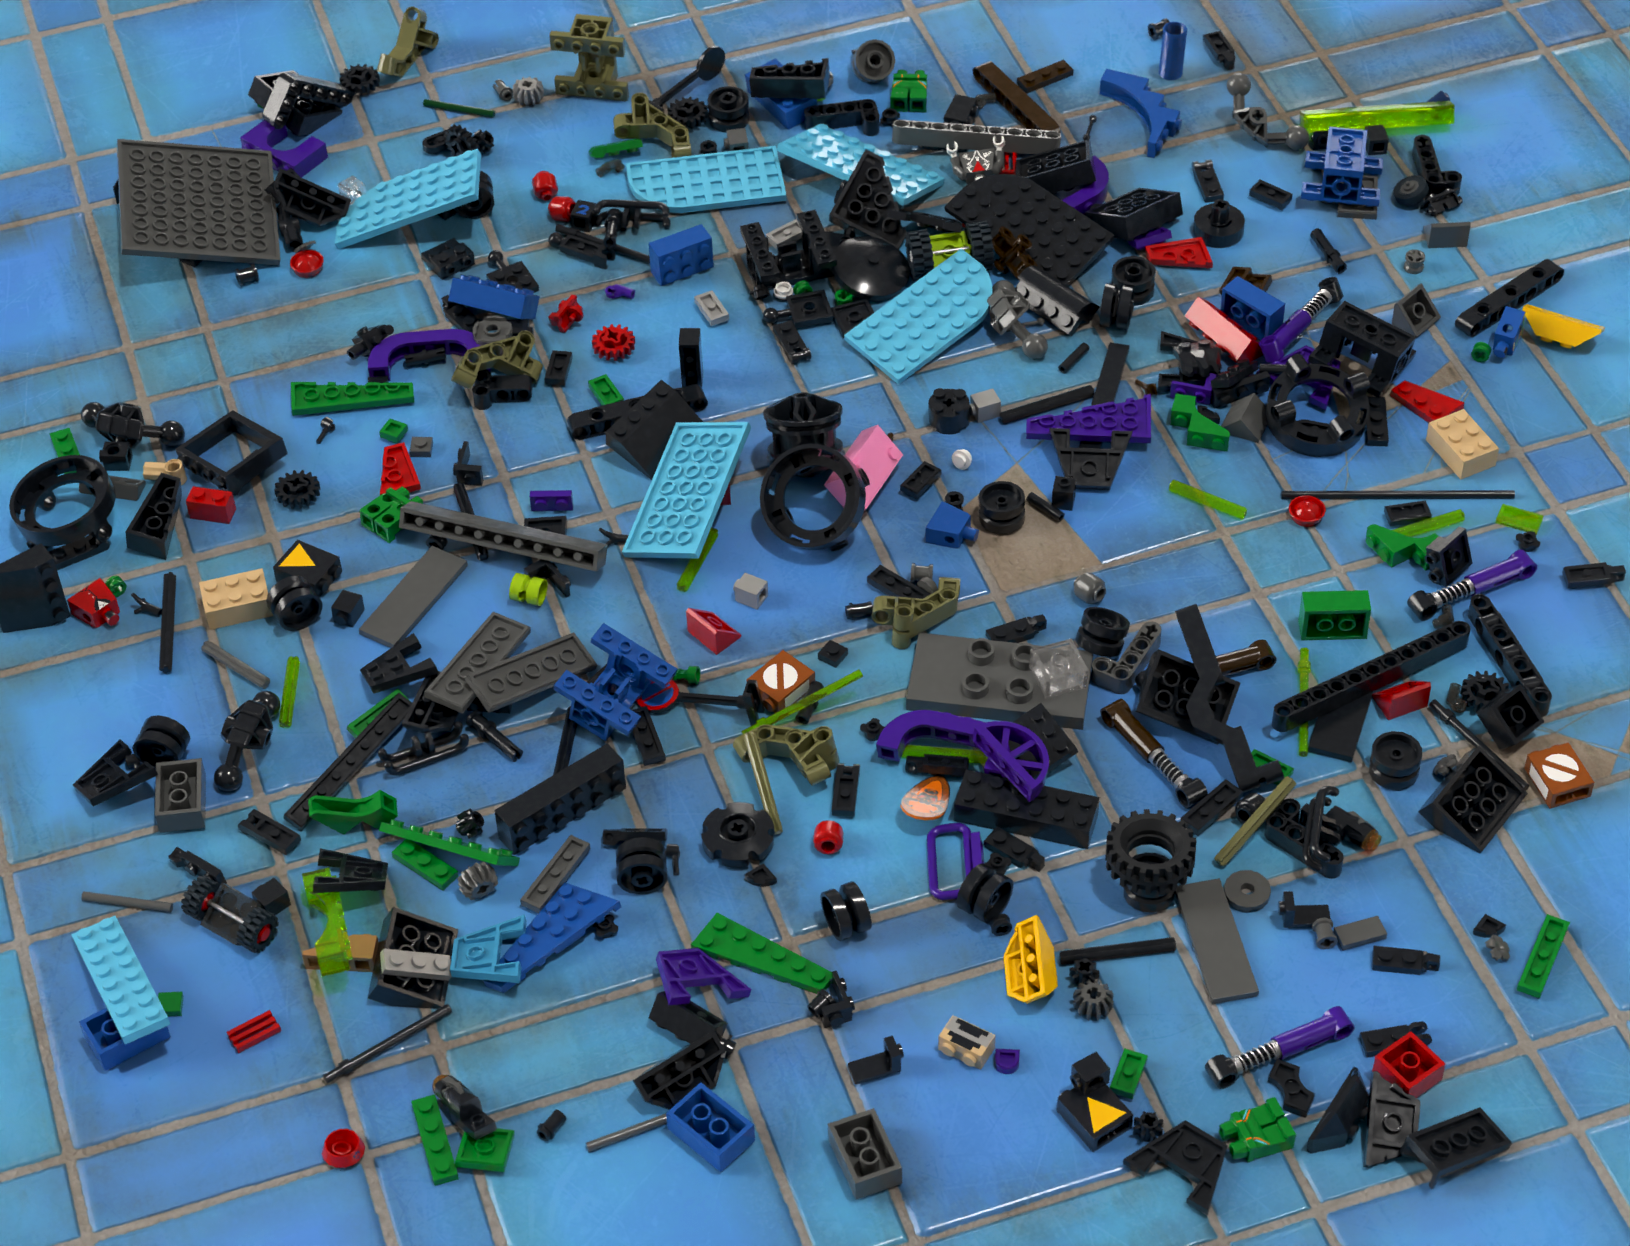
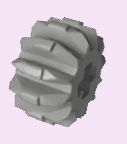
M530 76L528 78L522 77V80H516V83L513 84V97L516 102H519V105H534L535 102L539 103L543 98V84L537 78L532 79Z

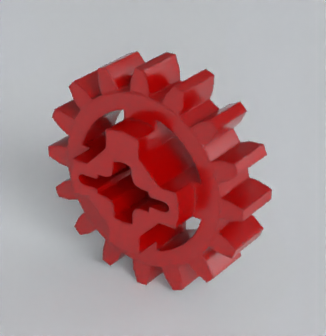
M610 324V328L603 326L602 331L596 330L597 335L592 336V349H594L595 354H599V358L606 356V360L614 358L617 361V357L624 359L625 354L631 355V350H635L633 331H628V327L622 329L620 324L617 327Z

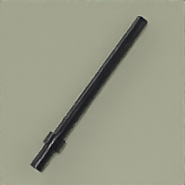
M557 224L555 228L556 232L565 235L570 234L600 245L604 241L603 239L580 232V229L574 227L568 228ZM617 244L614 246L615 252L650 264L649 255Z
M1436 699L1430 702L1429 706L1440 715V719L1446 725L1450 724L1474 747L1480 745L1525 791L1529 788L1530 785L1455 718L1456 714L1450 709L1443 707Z
M448 1004L444 1005L352 1059H345L338 1063V1067L323 1075L325 1082L328 1084L342 1075L346 1076L352 1073L357 1066L452 1013Z

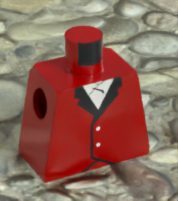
M101 578L67 599L71 614L94 628H98L106 622L113 626L119 621V615L117 614H119L120 610L117 599Z

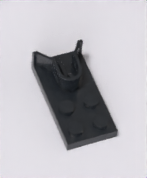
M1479 1107L1407 1135L1400 1149V1154L1425 1164L1432 1172L1429 1187L1434 1189L1440 1176L1508 1150L1512 1142Z

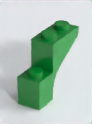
M1175 394L1170 425L1188 428L1187 445L1228 452L1230 432L1197 411L1195 406L1196 396Z
M1372 524L1367 527L1365 542L1391 568L1413 558L1415 563L1426 571L1430 569L1429 564L1425 560L1427 555L1426 547L1438 535L1434 533L1427 537L1412 538Z
M381 790L361 799L319 795L308 799L309 817L343 835L362 821L379 830L381 822L389 823L391 819L398 817L397 799Z

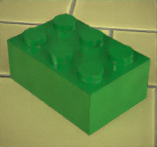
M1368 590L1302 592L1298 619L1301 640L1367 639L1371 615Z

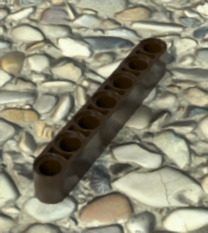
M992 61L973 68L975 80L1026 129L1061 133L1058 123Z

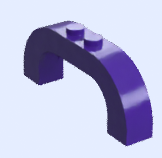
M1095 155L1093 160L1096 181L1062 200L1083 215H1085L1086 211L1090 210L1092 205L1102 204L1107 197L1109 173L1105 164Z
M461 329L414 331L395 334L382 340L371 351L368 358L369 377L388 376L389 381H391V369L395 363L405 359L404 354L422 352V349L427 351L444 347L445 355L455 354L464 356L467 350L480 345L474 340L472 332Z
M932 710L907 712L893 719L882 730L876 743L878 758L900 762L906 746L919 738H933L979 749L972 741L974 727L986 722L975 720L971 717L952 715L948 712L942 713ZM987 758L984 773L1007 778Z

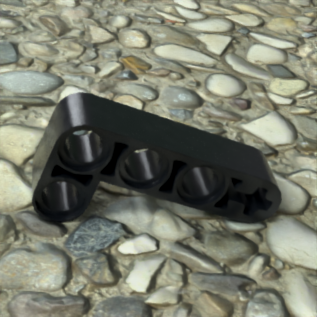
M871 99L809 106L804 110V127L807 130L818 124H825L830 129L861 125L865 135L876 136L879 133V112L875 101Z
M1426 135L1416 136L1413 143L1412 157L1418 176L1423 177L1429 187L1427 197L1435 194V196L1439 195L1448 188L1452 190L1460 188L1462 181L1461 173L1457 171H1441L1431 138Z
M1284 799L1266 819L1264 835L1268 841L1304 863L1302 849L1305 828L1298 824L1301 805L1295 799ZM1320 840V849L1328 853L1331 859L1329 862H1323L1311 853L1312 858L1323 866L1322 871L1318 873L1330 879L1337 878L1342 872L1344 855L1336 847Z

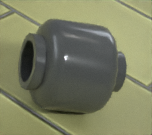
M1086 572L1075 579L1074 594L1088 604L1100 602L1106 594L1105 582L1096 575Z

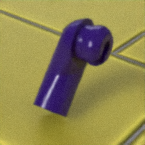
M620 284L608 286L605 289L606 296L611 299L622 296L633 299L635 296V290Z

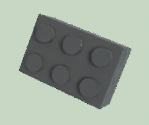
M202 758L156 763L158 775L156 776L155 818L159 832L205 828L206 773Z
M874 1108L828 1124V1140L856 1200L902 1184V1166Z

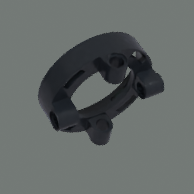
M1301 354L1293 355L1286 362V371L1277 377L1269 390L1265 418L1271 433L1285 447L1307 456L1328 457L1349 450L1362 437L1369 415V401L1366 393L1370 383L1367 375L1364 372H1359L1350 376L1346 372L1332 366L1308 364ZM1307 382L1327 383L1336 387L1345 395L1349 402L1350 413L1347 419L1344 415L1334 418L1330 422L1328 429L1309 428L1295 420V406L1291 400H1287V397L1300 384ZM1359 412H1361V417H1362V418H1360L1359 423L1356 424V422H1357V420H1358ZM1297 434H1298V435H1300V436H1303V437H1306V438H1309V439L1318 440V441H1317V443H1316V442H1310V441H1306V440L1300 439V438H1298V437H1296V436H1297Z
M821 444L799 445L781 454L768 468L760 490L761 511L771 531L786 543L806 550L829 548L831 551H837L849 544L847 537L854 531L861 520L866 502L865 487L870 485V481L862 468H857L848 457L837 450ZM821 452L822 454H826L831 457L836 455L837 457H839V461L837 462L831 458L820 456ZM815 466L827 467L833 470L844 484L846 491L844 509L839 518L824 529H802L794 523L791 512L785 507L787 486L796 474L807 473ZM776 473L780 474L781 477L777 482L775 493L771 495L769 491L772 489ZM793 534L801 539L810 540V542L802 543L803 540H799L794 537L791 538V536Z
M82 455L61 456L40 464L20 480L11 495L9 510L16 526L25 537L29 549L42 543L47 550L50 546L72 543L87 535L104 542L112 534V526L108 523L107 517L114 507L116 491L106 469L97 460ZM71 471H76V473H68V474L60 475V474H63V473H67V472H71ZM70 483H83L90 493L96 497L93 507L82 517L69 524L57 528H47L36 521L37 507L44 511L51 510L56 503V497L52 490ZM25 509V521H20L21 510Z

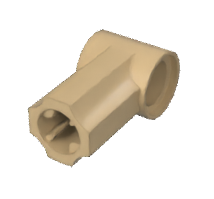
M171 459L166 463L145 462L143 466L144 479L157 480L161 473L181 478V485L187 481L182 461L179 459Z

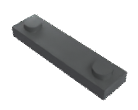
M570 835L520 899L521 905L539 913L591 849L590 843Z

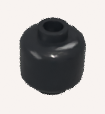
M1249 793L1239 800L1235 806V814L1239 822L1244 824L1265 801V798L1257 793Z

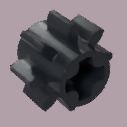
M481 129L474 132L472 138L477 139L476 143L480 146L478 150L484 154L491 151L490 148L494 146L492 134L487 132V130L482 132Z
M470 808L457 815L459 820L456 822V829L462 836L467 835L470 839L483 832L480 827L484 825V819L479 812H472Z
M1085 958L1074 961V967L1070 968L1069 976L1073 977V985L1077 984L1079 986L1080 983L1086 985L1088 979L1092 983H1095V979H1099V970H1096V962L1092 963Z
M1143 1111L1140 1118H1134L1133 1134L1139 1135L1140 1142H1151L1157 1136L1163 1135L1164 1121L1163 1119L1158 1120L1156 1112L1146 1113Z

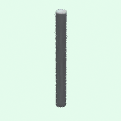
M83 891L81 896L83 901L172 912L173 903L86 891Z
M666 1113L586 1142L587 1150L591 1152L667 1124Z

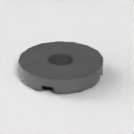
M502 316L484 317L482 321H477L473 327L474 340L480 346L513 336L512 324Z
M1240 870L1232 873L1226 879L1224 892L1228 904L1234 909L1251 912V910L1255 909L1258 911L1268 904L1271 888L1270 883L1260 873L1251 870ZM1250 889L1253 893L1245 894L1241 890Z

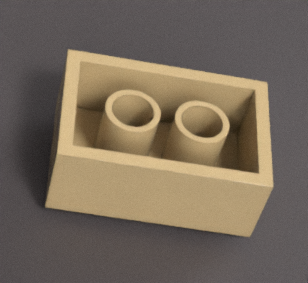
M1464 409L1429 422L1426 441L1460 480L1496 466L1499 452L1498 446Z
M263 568L199 582L209 630L273 616L266 602L268 590Z

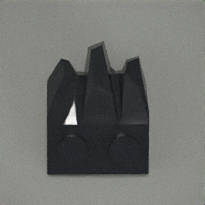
M1202 339L1197 343L1183 342L1178 346H1172L1173 355L1178 360L1179 370L1187 377H1191L1194 374L1207 377L1210 376L1209 371L1220 372L1222 369L1218 348L1212 340Z

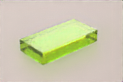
M1502 504L1496 518V523L1525 532L1533 531L1537 535L1544 516Z

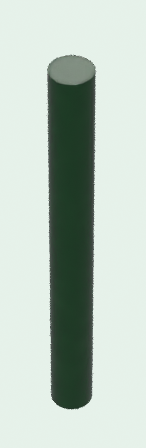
M428 99L423 101V106L491 118L495 117V110Z

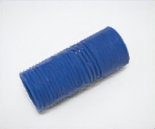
M1169 22L1163 27L1159 75L1167 80H1176L1183 73L1187 27L1180 22Z

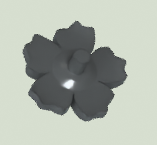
M306 242L298 246L294 252L298 253L308 250L316 242Z
M1451 754L1438 761L1433 770L1434 774L1445 776L1448 772L1450 773L1452 768L1457 766L1456 756Z
M1492 935L1485 942L1486 947L1492 949L1490 951L1492 958L1508 961L1510 958L1508 944L1505 941L1503 942L1501 937Z

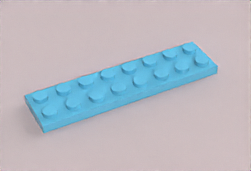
M116 916L103 919L99 923L82 928L78 932L71 934L125 1045L170 1025L168 1016Z

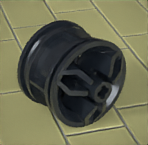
M800 392L768 406L763 411V418L766 421V428L772 432L773 442L768 446L767 465L770 467L781 454L793 447L804 444L825 445L845 455L843 442L836 438V428L841 424L842 405L815 394ZM821 452L820 456L831 458L837 462L839 461V457H837L836 455L831 457L829 455L822 454ZM815 466L811 471L801 475L796 474L795 476L808 478L830 469L823 466Z

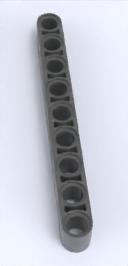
M896 120L893 122L892 142L901 145L946 148L947 144L949 148H955L954 142H956L958 149L984 150L994 148L996 151L993 137L996 136V143H1000L1003 136L1005 145L1002 147V151L1039 154L1060 148L1061 134L1056 131Z

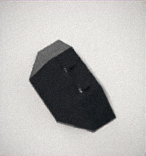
M281 168L273 184L283 212L318 227L345 217L351 199Z
M438 671V674L425 677L402 722V727L423 734L426 732L436 734L451 731L460 712L424 697V691L441 673L440 671Z
M712 1031L657 1063L632 1081L644 1102L670 1110L700 1082L710 1090L717 1085L726 1050L715 1031Z
M1353 1066L1310 1135L1307 1152L1316 1153L1345 1147L1349 1139L1354 1140L1360 1121L1365 1122L1367 1119L1369 1095L1358 1068Z

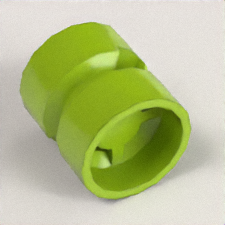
M516 573L510 584L509 597L511 600L519 602L526 600L528 604L541 606L547 594V580L538 577L531 579L529 575Z

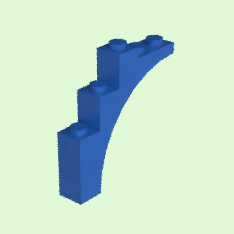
M1106 69L1100 80V94L1126 104L1144 120L1150 133L1147 157L1155 158L1157 152L1162 150L1163 140H1167L1168 136L1174 137L1176 131L1180 130L1182 125L1180 111L1166 108L1164 94L1151 92V87L1148 86L1149 78Z

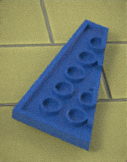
M564 882L528 925L526 933L521 935L503 955L499 964L520 961L522 967L520 981L527 977V972L536 965L538 967L546 963L545 959L551 954L555 953L557 955L586 934V929L595 922L597 924L605 920L604 916L610 911L616 912L621 908L620 901ZM483 980L485 987L505 993L517 984Z

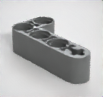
M1156 622L1145 623L1118 662L1106 657L1095 658L1092 662V682L1117 694L1128 693L1135 684V677L1145 669L1152 654L1160 647L1161 626Z

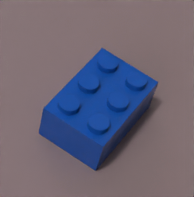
M702 224L648 243L651 273L660 286L714 267L712 237Z
M1238 276L1222 288L1221 311L1227 315V318L1241 325V329L1258 338L1257 340L1260 341L1272 335L1283 324L1285 303Z
M107 1007L79 1021L85 1040L105 1071L170 1038V1033L166 1026L125 1045Z
M701 1082L666 1113L668 1130L720 1172L755 1141L754 1124Z

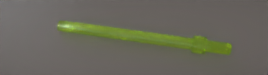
M1308 648L1300 649V661L1298 662L1300 693L1309 689L1311 662L1309 661ZM1308 722L1299 726V755L1301 757L1308 755Z
M860 669L777 713L767 718L762 717L758 719L756 724L741 732L745 734L761 725H773L862 678L863 675Z

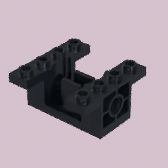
M816 210L797 213V221L802 232V250L797 251L796 240L777 244L776 256L769 252L768 238L765 237L759 222L740 226V232L746 244L747 268L754 286L765 284L766 287L772 286L771 290H773L779 282H788L792 286L799 281L810 282L833 276L832 267L837 266V258Z
M1344 301L1327 319L1319 345L1309 355L1307 362L1330 366L1336 358L1339 359L1345 345L1348 346V344L1351 345L1353 341L1350 351L1351 355L1368 363L1372 354H1378L1372 372L1368 377L1370 387L1367 389V392L1380 398L1415 357L1416 351L1412 348L1416 336Z

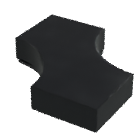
M1276 1059L1268 1077V1082L1276 1086L1282 1093L1284 1098L1283 1110L1306 1118L1314 1101L1315 1094L1306 1089L1301 1083L1299 1066Z

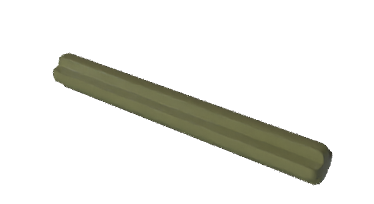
M751 731L744 734V740L763 808L774 823L775 835L781 834L783 831L757 736L755 732Z
M1287 776L1281 781L1214 858L1219 865L1226 866L1295 788L1296 782L1291 777Z

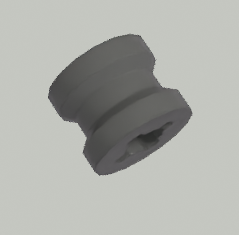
M1417 249L1409 250L1405 255L1404 269L1410 274H1419L1424 269L1425 254Z

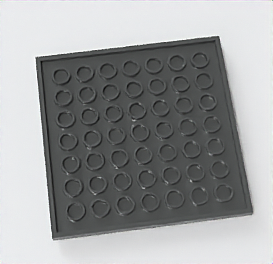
M117 139L122 255L280 265L276 203L273 201L274 198L271 194H267L264 191L274 182L271 151Z

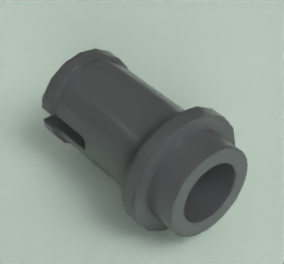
M496 80L495 83L498 87L493 84V88L499 93L500 99L510 100L513 96L512 89L507 87L502 80Z

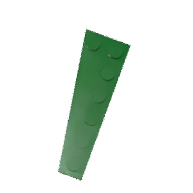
M291 382V409L293 416L414 403L413 383L368 382L366 385H357L355 382H348L347 385H336V382H328L327 385H316V382Z
M391 819L390 823L381 822L379 831L494 865L518 866L520 857L513 856V851L508 849L491 847L487 849L479 843L462 842L463 839L458 837H443L441 832L432 830L429 833L424 832V828L420 826L410 825V827H406L403 821Z
M719 913L714 915L691 943V948H699L709 957L717 960L719 958L728 960L732 965L738 967L742 965L751 968L752 972L758 974L761 972L773 976L775 980L790 983L792 986L815 994L820 989L826 991L832 984L831 971Z

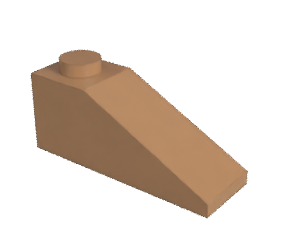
M353 934L305 950L302 954L305 969L373 972L379 944L377 935Z

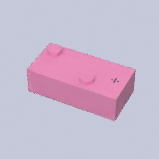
M879 425L861 431L845 454L857 468H862L870 481V485L865 487L866 502L864 510L868 508L903 456L902 452ZM833 471L824 486L844 508L846 501L845 487L841 478Z

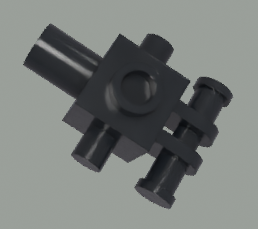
M379 325L370 328L365 326L356 332L357 336L352 339L355 345L347 350L348 356L352 360H356L361 355H370L378 343L388 335L393 334V326Z

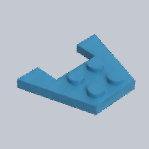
M525 914L454 939L450 965L452 977L520 983L522 969L520 961L499 964L502 940L519 938L526 933L527 921Z

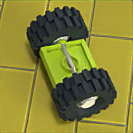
M987 221L967 223L965 231H961V233L954 232L929 236L927 229L907 232L905 246L911 279L913 281L921 279L961 248L981 263L987 271L993 270L994 252L992 235Z

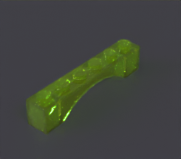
M329 867L302 874L309 906L318 909L328 918L326 929L315 943L322 977L350 970L348 960L353 959L340 892L313 893L315 876L336 877V875L331 876Z

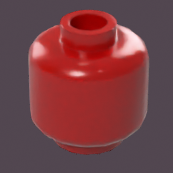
M541 171L532 179L533 191L537 198L548 201L558 193L557 181L552 173Z
M556 196L549 203L548 212L555 221H571L570 214L576 203L571 197Z
M830 820L818 823L815 827L813 838L815 848L819 852L828 855L838 852L843 845L844 832L839 823Z

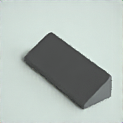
M109 476L115 487L116 498L137 501L146 485L145 480ZM79 483L80 493L91 494L85 484Z

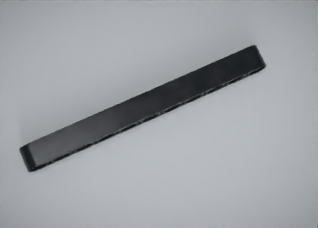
M1463 621L1450 623L1277 703L1273 710V729L1279 732H1287L1465 649L1468 645L1471 630L1469 624Z

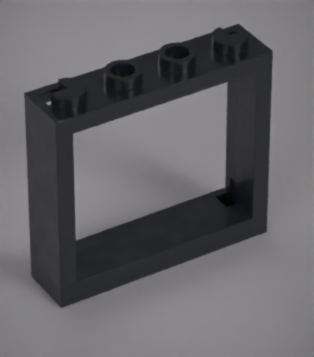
M233 410L176 448L177 459L182 461L184 468L186 467L195 475L203 477L207 482L215 484L219 489L222 488L230 492H234L288 454L282 437ZM233 432L261 446L259 450L227 472L199 457Z

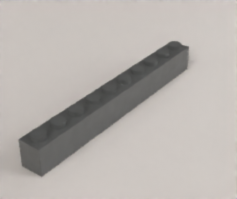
M413 501L405 504L400 509L399 528L592 571H598L606 564L608 544Z

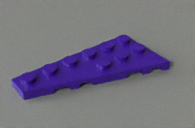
M1151 394L1144 395V398L1137 400L1128 398L1126 402L1117 404L1108 402L1083 407L1082 411L1077 412L1068 410L1064 411V414L1057 416L1047 414L1027 418L1026 439L1052 440L1049 428L1070 429V441L1111 442V434L1114 430L1133 431L1129 443H1151Z

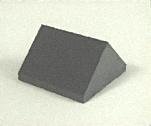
M1470 222L1434 223L1423 226L1428 248L1467 247Z
M1422 283L1418 284L1394 304L1392 325L1416 337L1441 318Z
M1255 393L1233 402L1221 427L1227 429L1230 435L1259 443L1267 427L1265 418L1266 405Z

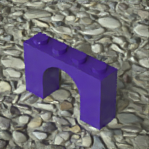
M263 120L240 137L242 149L271 151L273 170L279 171L281 168L287 171L292 168L301 178L328 158L326 143L313 136L291 150L281 151L273 149L276 144L288 136L286 125L281 129H276Z

